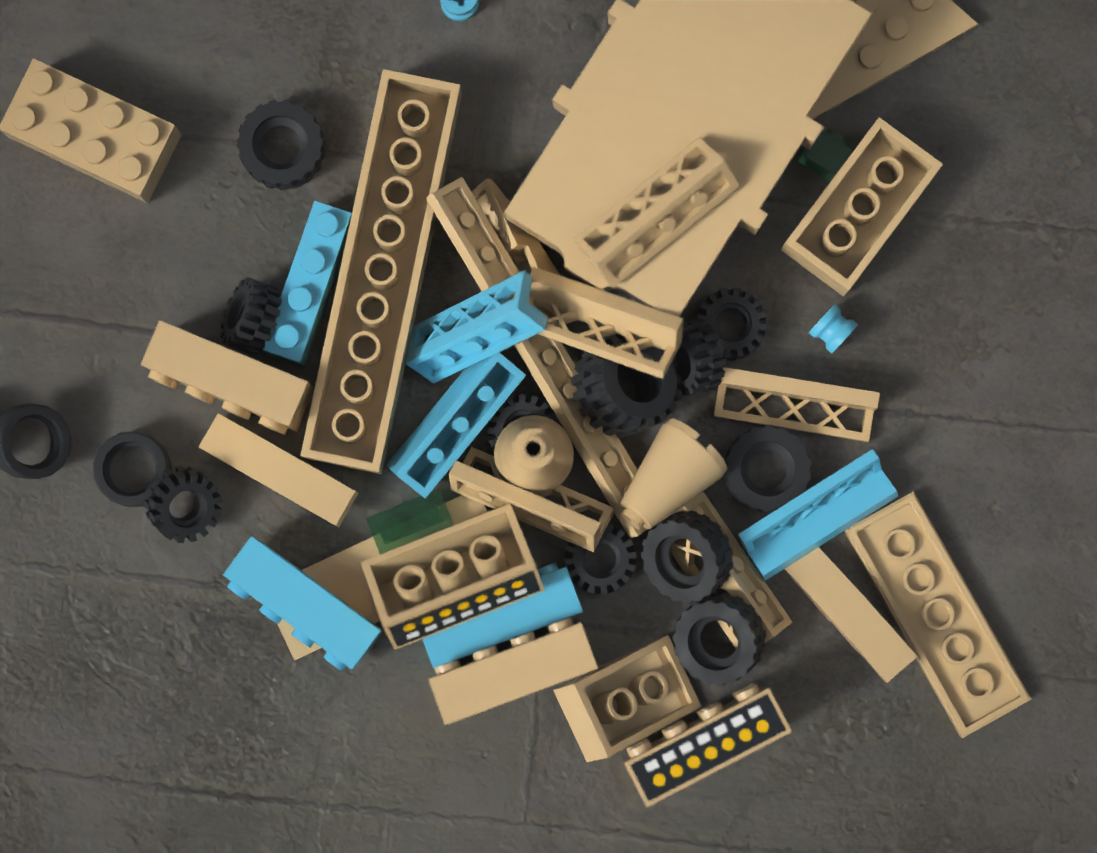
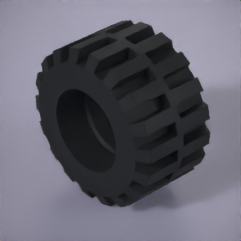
M614 334L604 340L605 344L612 347L627 344L625 337L619 334ZM653 346L640 350L643 358L657 363L660 362L665 352ZM586 351L581 355L583 359L579 360L575 365L574 369L579 374L572 377V385L576 386L578 391L573 393L575 402L580 401L583 407L579 409V412L583 417L588 415L591 418L589 424L594 429L603 427L602 433L608 436L615 433L617 438H625L629 435L634 436L668 419L667 415L675 411L677 406L674 402L681 397L682 391L677 389V385L682 383L681 374H676L675 368L679 366L676 359L672 360L663 379ZM618 367L625 370L633 379L637 393L636 401L627 397L620 388L617 379Z

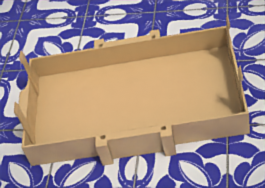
M616 0L608 12V24L611 25V28L572 89L570 90L566 86L561 85L552 99L554 109L566 117L505 210L506 219L537 238L542 245L550 250L554 249L559 252L565 261V271L586 285L605 292L611 290L622 292L630 297L631 301L680 317L737 226L739 225L753 235H756L768 215L760 208L801 145L810 150L818 138L823 126L807 116L862 32L872 13L851 0H640L635 8L622 0ZM700 137L726 162L740 186L616 287L612 288L573 239ZM701 154L688 165L687 170L698 168L708 159ZM666 183L657 190L656 196L666 194L672 189L673 183ZM633 209L625 216L624 221L634 220L640 215L641 209ZM610 234L601 235L589 246L595 251L608 241Z

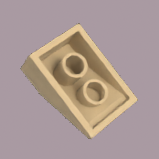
M669 635L663 636L599 666L598 669L585 673L553 690L586 762L609 758L702 707L684 668L679 663L681 661L678 655L676 656Z

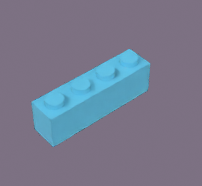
M314 201L281 295L282 304L278 307L281 311L279 317L275 319V323H277L276 328L271 330L269 342L265 341L263 351L267 355L305 367L343 258L352 213Z
M499 352L465 368L386 466L396 476L426 498L520 384L526 374Z
M251 536L223 574V576L230 580L227 587L244 600H247L251 595L263 604L259 609L262 614L277 624L282 619L295 628L291 634L310 648L315 642L327 651L323 658L341 671L346 666L351 670L356 669L383 632L381 628L257 537Z
M556 563L539 568L537 571L545 591L422 639L432 667L441 666L583 612L567 568L564 567L558 570Z

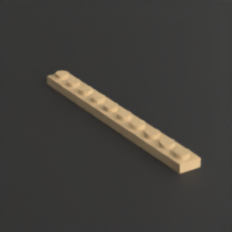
M463 177L426 197L481 291L520 273ZM515 291L506 302L514 299ZM535 305V308H537L539 311H541V312L544 314V312L542 311L541 307ZM539 334L515 344V348L569 435L608 503L614 508V513L629 538L639 536L647 528L642 526L638 530L631 526L622 517L621 513L624 509L620 504L638 470L620 439L617 438L616 433L608 436L602 433L603 427L594 429L589 424L591 418L588 415L583 417L579 412V409L583 407L580 401L575 402L573 393L578 390L576 386L572 385V377L579 373L574 369L575 364L563 344Z

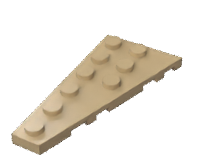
M851 0L872 14L807 117L813 120L835 109L841 103L857 94H861L910 66L916 60L943 47L949 41L976 28L978 23L951 0Z

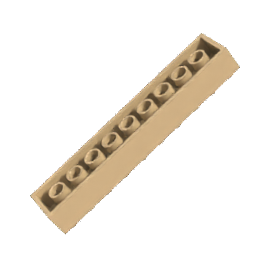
M386 69L382 70L300 455L305 459L381 475L383 473L436 221V214L426 197L443 187L462 98L460 84Z

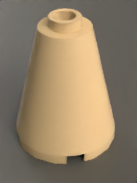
M539 415L524 416L508 424L499 435L494 450L495 465L501 478L505 482L535 495L552 491L562 484L571 471L574 459L573 445L565 429L554 420ZM529 444H539L541 446V453L536 457H531L527 455L525 447Z
M672 418L661 426L620 502L624 509L621 513L622 517L638 530L642 526L651 529L721 479L728 469L724 459L711 444L705 448L696 440L700 434L681 421Z

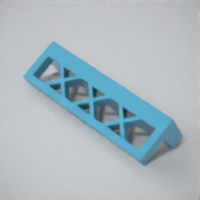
M522 271L413 326L405 364L432 383H435L546 330L548 317L528 303L532 276L526 271ZM515 291L514 299L506 302ZM486 305H488V306L485 308V310L482 312V314H481L480 316H478V315L480 314V312L483 310V308H484ZM459 319V321L456 323L453 329L450 330L452 326L455 324V322ZM430 333H432V334L429 336V338L426 340V342L424 343V341H425V336L428 335V334H430Z
M872 449L738 535L745 552L766 581L898 497V493L882 471L880 459Z

